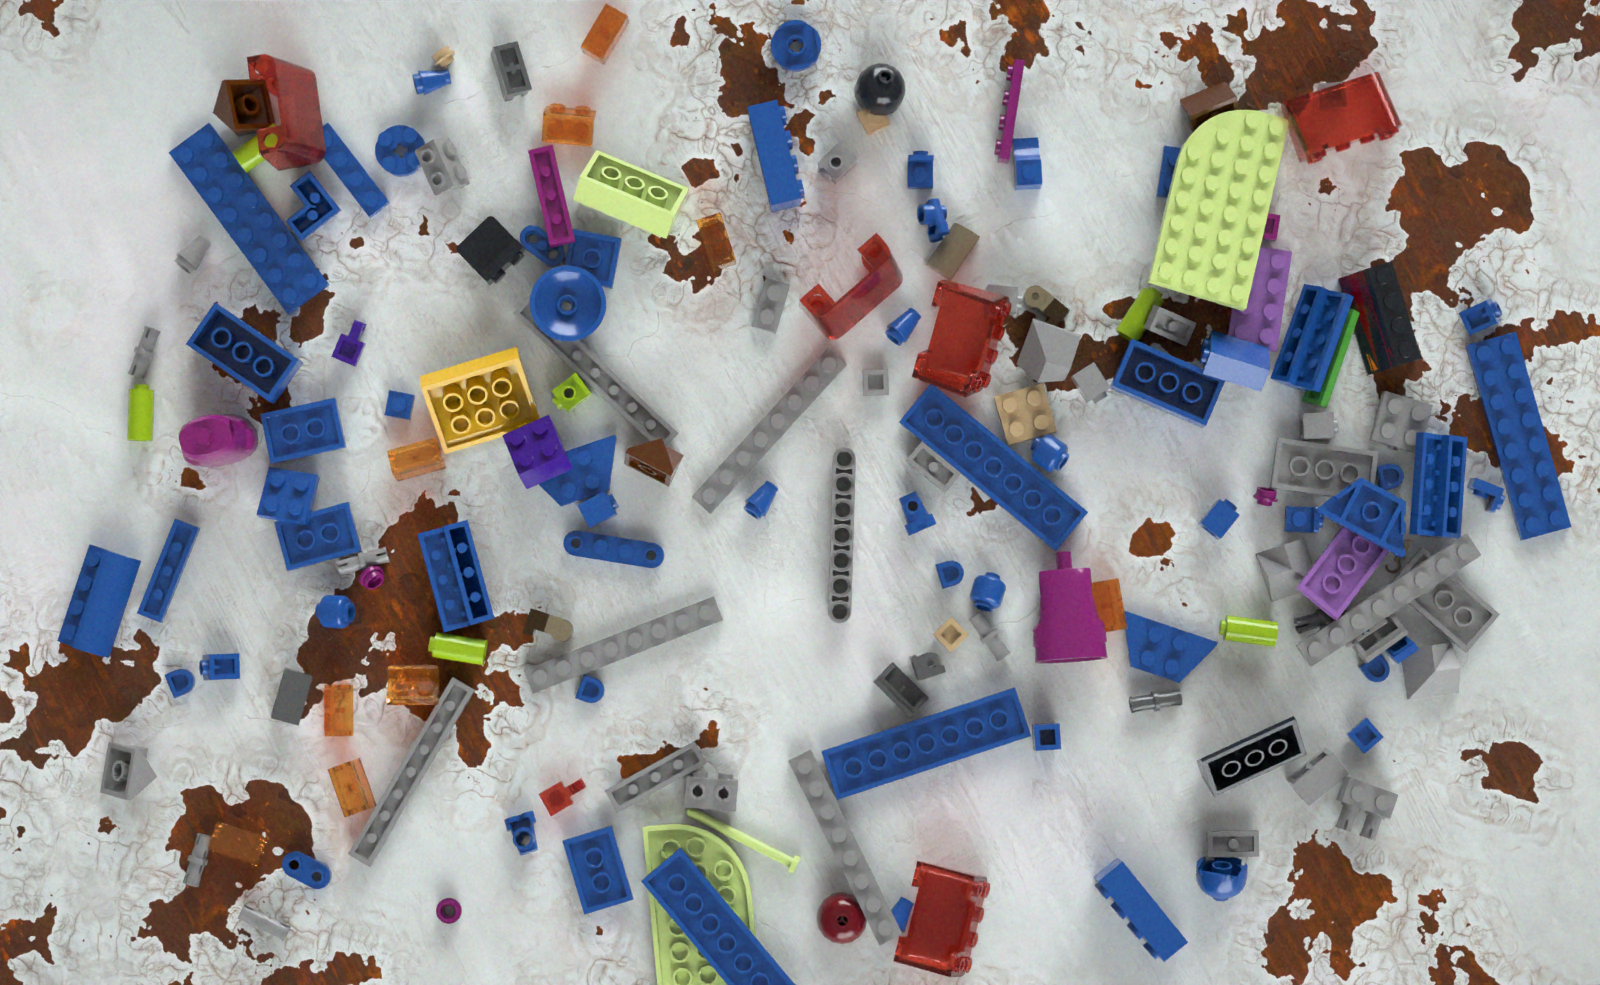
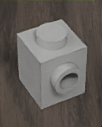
M839 142L818 162V167L820 168L818 173L827 182L832 180L836 184L857 164V158Z

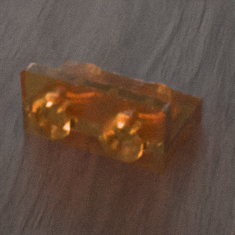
M559 103L546 106L543 112L542 142L592 147L596 111L590 110L587 106H577L575 109L565 108V105Z
M388 665L387 705L439 704L441 679L438 665Z

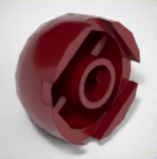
M845 892L831 894L822 901L818 908L816 917L818 928L823 936L831 942L839 944L853 942L862 935L866 928L867 919L856 897L852 894Z

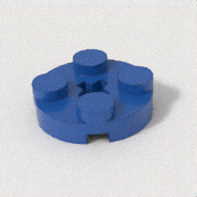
M787 21L778 27V30L775 31L771 39L772 56L784 70L792 72L807 70L817 62L820 55V36L814 28L804 21ZM792 40H797L800 44L803 43V47L799 49V52L789 49V46L793 43Z
M405 125L392 126L381 132L378 136L375 146L376 159L385 171L394 176L405 177L412 175L421 166L415 150L425 145V141L414 128ZM400 144L404 148H408V152H404V157H399L397 153H394V149H397Z

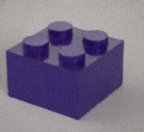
M550 415L502 435L518 476L526 489L573 469Z

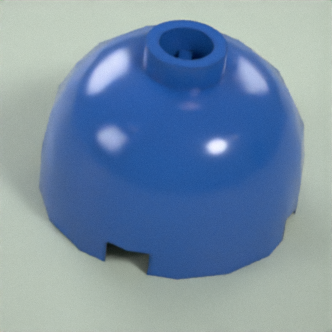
M1206 856L1200 858L1196 865V879L1200 889L1205 894L1213 897L1216 901H1226L1243 890L1247 880L1248 865H1241V859L1237 857H1213L1214 860L1206 861Z

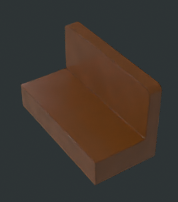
M1221 82L1180 99V104L1188 115L1192 132L1205 121L1218 114L1240 110L1237 96L1227 82Z

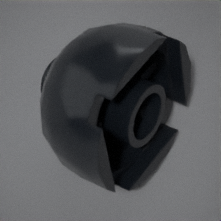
M880 63L868 66L863 70L854 87V95L858 105L870 110L871 114L880 116L894 113L901 105L906 91L905 81L901 73L893 66Z

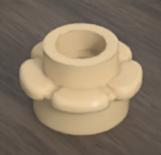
M445 46L432 56V59L435 61L434 66L440 65L444 68L455 60L453 58L455 51H451L449 46Z

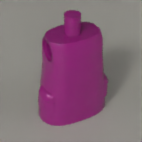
M209 414L194 418L186 423L179 432V442L183 457L187 463L201 467H219L242 461L251 456L258 446V434L254 425L241 415Z
M1071 551L1056 552L1057 569L1039 572L1040 607L1038 621L1032 631L1035 663H1071L1106 659L1108 656L1105 644L1107 642L1105 624L1099 619L1093 598L1091 569L1072 568Z

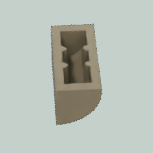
M953 223L949 229L950 233L944 236L925 264L949 281L955 276L980 238L976 233L958 223Z

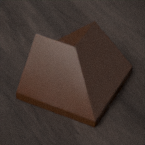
M266 79L223 80L221 83L213 114L225 123L238 137L261 132L273 123L275 124Z
M663 438L628 448L625 452L624 464L669 487L684 455L665 446Z

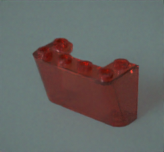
M267 54L247 57L250 82L266 81L267 90L278 99L281 121L280 126L256 130L259 155L278 171L319 163L325 156L326 148L315 73L311 69ZM270 134H275L278 138L276 145L266 147L264 143L265 138Z
M1379 72L1370 73L1293 98L1281 105L1284 118L1289 123L1288 130L1299 163L1307 161L1308 165L1323 160L1322 158L1327 156L1326 153L1330 150L1335 149L1336 153L1350 149V144L1358 141L1363 145L1374 141L1378 137L1380 141L1394 137V134L1399 133V128L1403 126Z
M877 233L857 249L862 255V264L869 274L836 303L819 283L799 300V308L828 339H839L894 292L903 281V274L888 245Z
M949 280L938 281L931 305L934 307L940 306L929 347L927 350L918 353L912 377L960 396L969 397L980 392L983 388H987L991 381L990 369L998 357L996 348L998 341L1004 335L1005 327H1003L1005 317L1011 311L1012 303L1009 302L1008 296Z
M917 861L911 886L919 887L908 934L907 936H899L893 961L947 977H962L965 972L968 973L972 966L970 955L972 948L976 946L978 941L976 930L978 923H981L984 916L982 905L984 898H987L989 894L990 883L987 882V877L924 861Z

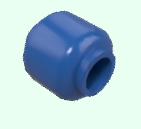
M1047 434L1043 438L1037 437L1030 448L1033 451L1032 461L1048 472L1061 470L1069 459L1067 445L1051 434Z
M986 572L985 575L977 576L974 579L970 592V599L974 603L973 606L986 612H992L993 609H997L1002 604L1006 585L1000 580L999 575L992 572Z
M326 595L316 605L315 615L319 618L322 626L342 629L353 622L355 618V605L347 596Z

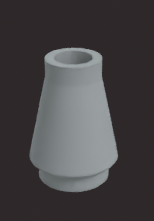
M199 235L193 242L176 254L178 257L174 261L183 270L191 274L193 270L198 269L211 244Z

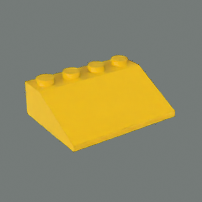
M517 347L420 376L421 390L444 454L503 437L502 435L540 419Z

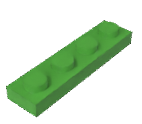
M1349 309L1320 392L1308 390V392L1304 393L1302 402L1327 408L1360 314L1358 311Z

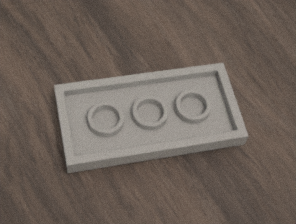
M1278 437L1276 439L1270 488L1333 497L1360 477L1375 484L1379 452Z
M1421 547L1392 581L1432 555L1425 548ZM1454 574L1408 603L1464 653L1470 650L1500 615Z

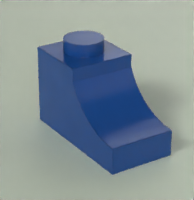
M1038 137L1014 138L1012 142L1015 190L1040 189L1042 186V164Z

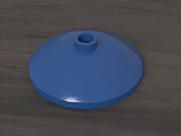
M565 265L548 270L536 281L530 295V312L535 324L544 334L559 341L573 342L588 337L599 327L606 311V296L600 282L590 272L576 266ZM564 302L570 303L571 309L568 311L564 310L562 304Z

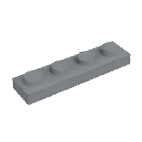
M693 741L606 789L605 792L618 813L707 763L696 742Z

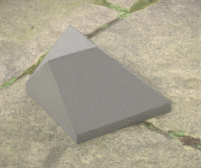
M1033 318L1017 365L1037 382L1064 381L1071 369L1081 335Z
M1304 538L1255 554L1271 602L1300 593L1295 587L1313 565Z
M1451 642L1420 646L1418 651L1402 661L1407 700L1459 693L1461 668Z
M108 742L100 793L132 800L156 779L157 775L146 760L148 748Z

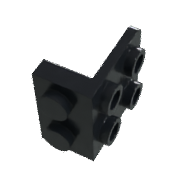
M493 216L487 217L457 246V252L489 285L493 282L495 284L498 283L506 275L505 271L511 265H517L524 258L525 255L523 253L526 252L522 244Z

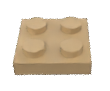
M1043 383L993 397L1007 446L1057 432Z

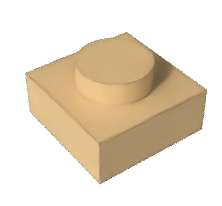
M866 108L856 113L867 136L890 125L886 115H873Z
M950 617L933 635L951 653L969 634Z

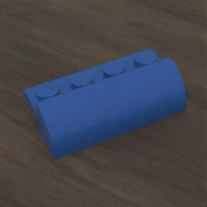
M1304 284L1270 379L1308 392V390L1320 392L1354 297L1348 293L1330 291L1324 287Z
M1416 432L1409 534L1453 539L1461 537L1467 437Z
M468 520L417 534L443 633L494 619Z
M89 544L57 641L81 651L109 658L141 561Z

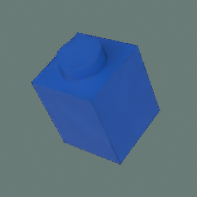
M605 491L577 505L590 529L618 515L615 509L619 506L612 494L608 496Z
M1219 499L1215 501L1198 525L1219 540L1240 515L1236 512L1237 507L1227 499L1224 501Z
M1032 724L1033 750L1061 749L1060 724Z

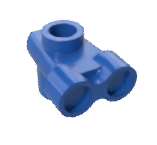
M938 198L929 199L925 204L918 206L917 220L920 225H928L929 231L927 232L931 243L942 241L943 236L950 233L947 221H945L947 209L944 205L940 204Z
M916 491L899 498L907 522L904 526L908 536L937 524L933 514H928ZM911 501L916 502L917 510L910 511L908 503Z
M533 811L504 820L508 832L511 831L513 843L520 855L538 850L534 830L536 819ZM526 836H529L530 842L527 845H524L523 839Z

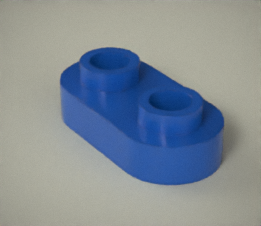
M529 225L521 231L520 242L522 246L545 265L557 267L564 262L566 257L564 247L557 246L551 248L547 233L540 227ZM531 235L538 236L536 243L529 242ZM552 250L558 252L555 259H551L548 256Z
M293 851L287 854L282 861L283 871L288 876L313 889L324 888L331 881L332 873L327 865L300 851ZM292 860L298 861V869L291 867ZM314 872L321 873L322 878L320 881H316L313 878Z

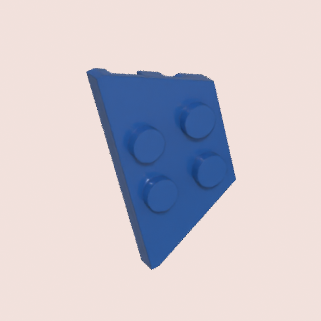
M616 435L566 451L573 469L539 485L561 507L598 495L603 491H609L617 441Z
M1360 477L1316 509V513L1392 554L1404 558V534H1406L1404 515L1406 514V501Z
M1127 611L1123 612L1130 667L1180 683L1217 646L1218 642Z

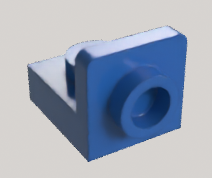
M913 151V155H908L907 189H933L934 155H928V151Z
M1491 298L1459 313L1469 336L1502 321L1500 318L1502 315L1501 308Z
M1470 478L1467 488L1473 490L1472 495L1487 500L1488 496L1490 497L1485 511L1495 513L1496 509L1500 510L1505 496L1502 495L1504 489L1478 478Z
M1285 506L1284 532L1318 533L1319 528L1323 527L1324 516L1315 512L1318 507Z
M239 653L203 655V660H200L199 671L200 675H203V680L240 679Z

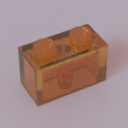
M606 3L580 46L582 53L605 65L629 24L628 16Z
M719 212L696 220L712 271L736 265L735 255L721 213Z

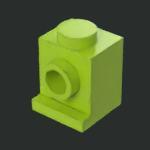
M575 372L570 378L552 390L555 396L551 399L559 410L565 408L567 412H570L589 398L592 393ZM572 389L574 391L573 397L566 398L565 391Z

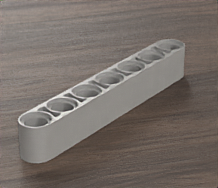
M846 447L836 450L832 465L828 614L835 623L847 621L851 616L856 457L854 452ZM845 452L851 456L852 461L848 466L838 464L837 456L840 453ZM840 478H847L850 481L851 487L848 491L842 492L837 489L836 482ZM840 503L847 504L850 508L849 515L846 517L838 516L835 511L836 506ZM841 528L846 529L849 533V539L844 543L838 542L835 539L836 530ZM844 554L848 557L849 562L845 568L835 566L834 557L836 555ZM837 579H843L847 582L848 588L845 593L839 594L834 591L833 583ZM841 604L846 607L847 615L845 618L836 619L833 616L832 610L834 606Z

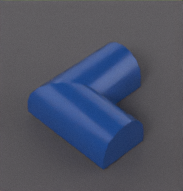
M310 170L290 185L305 206L285 222L302 242L341 212V209Z

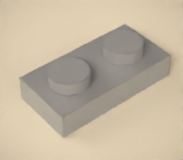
M769 278L765 279L752 327L776 334L790 284Z
M1153 305L1144 328L1187 346L1196 323L1157 305Z
M923 441L906 460L908 464L944 493L961 474Z
M1258 830L1206 831L1207 857H1259Z

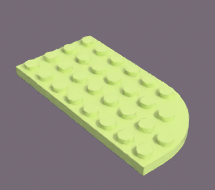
M1233 110L1218 114L1205 121L1187 138L1176 160L1148 283L1240 311H1244L1247 308L1290 120L1255 110Z
M661 824L642 827L647 875L681 847L756 937L752 892L748 874L738 855L724 840L708 830L688 824ZM648 890L657 985H727Z

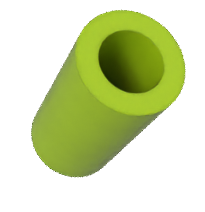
M273 123L233 150L232 153L247 173L287 146L288 142L286 139L290 136L282 125L277 127Z
M1151 286L1149 289L1143 288L1115 331L1128 341L1131 339L1139 341L1146 330L1144 326L1153 305L1161 307L1164 303V300L1161 298L1163 294Z
M134 384V389H129L128 441H153L155 390H149V385Z
M1226 615L1225 620L1220 621L1219 635H1223L1224 641L1275 647L1278 637V622Z
M436 632L435 637H430L428 651L432 652V657L484 665L488 641Z

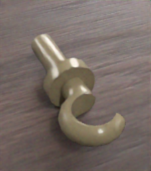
M1409 538L1404 543L1405 553L1413 542ZM1395 556L1393 559L1397 562L1395 570H1390L1388 565L1385 566L1389 573H1396L1400 570V557Z

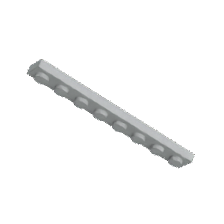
M530 295L513 312L519 320L649 441L663 438L664 444L667 446L676 437L678 432L579 340L564 342L544 334L537 327L531 316Z
M828 347L694 493L692 498L711 514L847 364Z
M1464 534L1342 614L1337 620L1331 621L1296 644L1297 649L1309 667L1314 666L1480 557V552L1469 535Z
M713 596L527 668L524 672L534 694L720 622L723 618Z
M452 677L348 853L350 856L369 867L372 866L475 689Z
M811 749L789 760L788 762L879 946L902 935L889 905Z

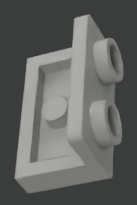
M449 138L433 139L415 150V154L435 196L441 195L447 190L463 188L470 184L466 169L461 165L456 154V147Z

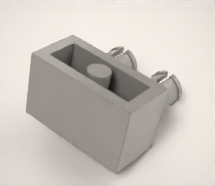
M693 771L692 776H687L684 807L735 812L738 780L733 779V774L718 773V778L708 777V772Z
M1346 776L1343 779L1336 799L1341 801L1343 807L1335 827L1351 832L1357 811L1363 809L1367 816L1359 835L1375 841L1381 820L1391 818L1398 794Z

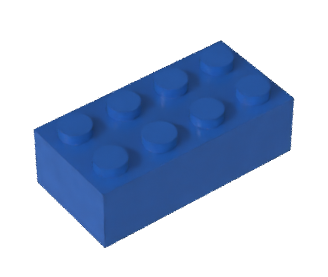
M773 100L748 106V117L771 213L801 206V199L805 198L802 180H796L795 174H799V167L796 155L791 156L789 151L793 149V142L790 130H784V125H787L784 105L779 106L778 101Z
M217 303L213 304L186 343L193 350L273 404L277 402L304 363Z
M1131 339L1110 384V389L1203 428L1208 423L1225 381L1205 375L1202 368Z
M1116 858L1094 876L1097 881L1094 885L1096 889L1106 899L1110 897L1113 900L1110 906L1122 919L1126 917L1130 921L1127 927L1138 939L1143 938L1146 941L1143 947L1155 960L1160 958L1165 962L1188 943L1123 861Z

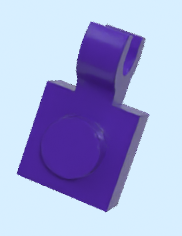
M354 320L349 335L341 333L331 357L356 367L366 343L359 340L367 324Z

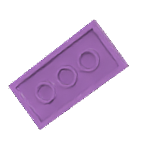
M1260 247L1247 308L1244 311L1231 308L1227 335L1268 347L1271 352L1277 351L1292 257L1291 251Z
M1341 527L1295 588L1333 620H1337L1389 551Z

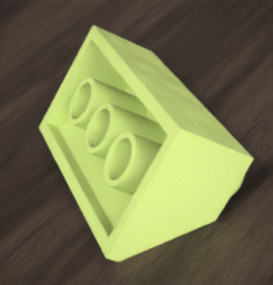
M596 150L579 178L573 200L667 239L689 188Z

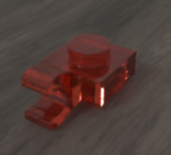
M582 778L567 787L560 781L541 792L539 796L550 816H553L572 805L574 801L571 796L586 788V785Z

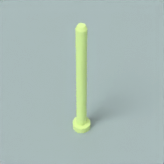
M689 808L686 813L688 817L789 867L788 871L792 874L801 859L797 855L792 858L695 808Z

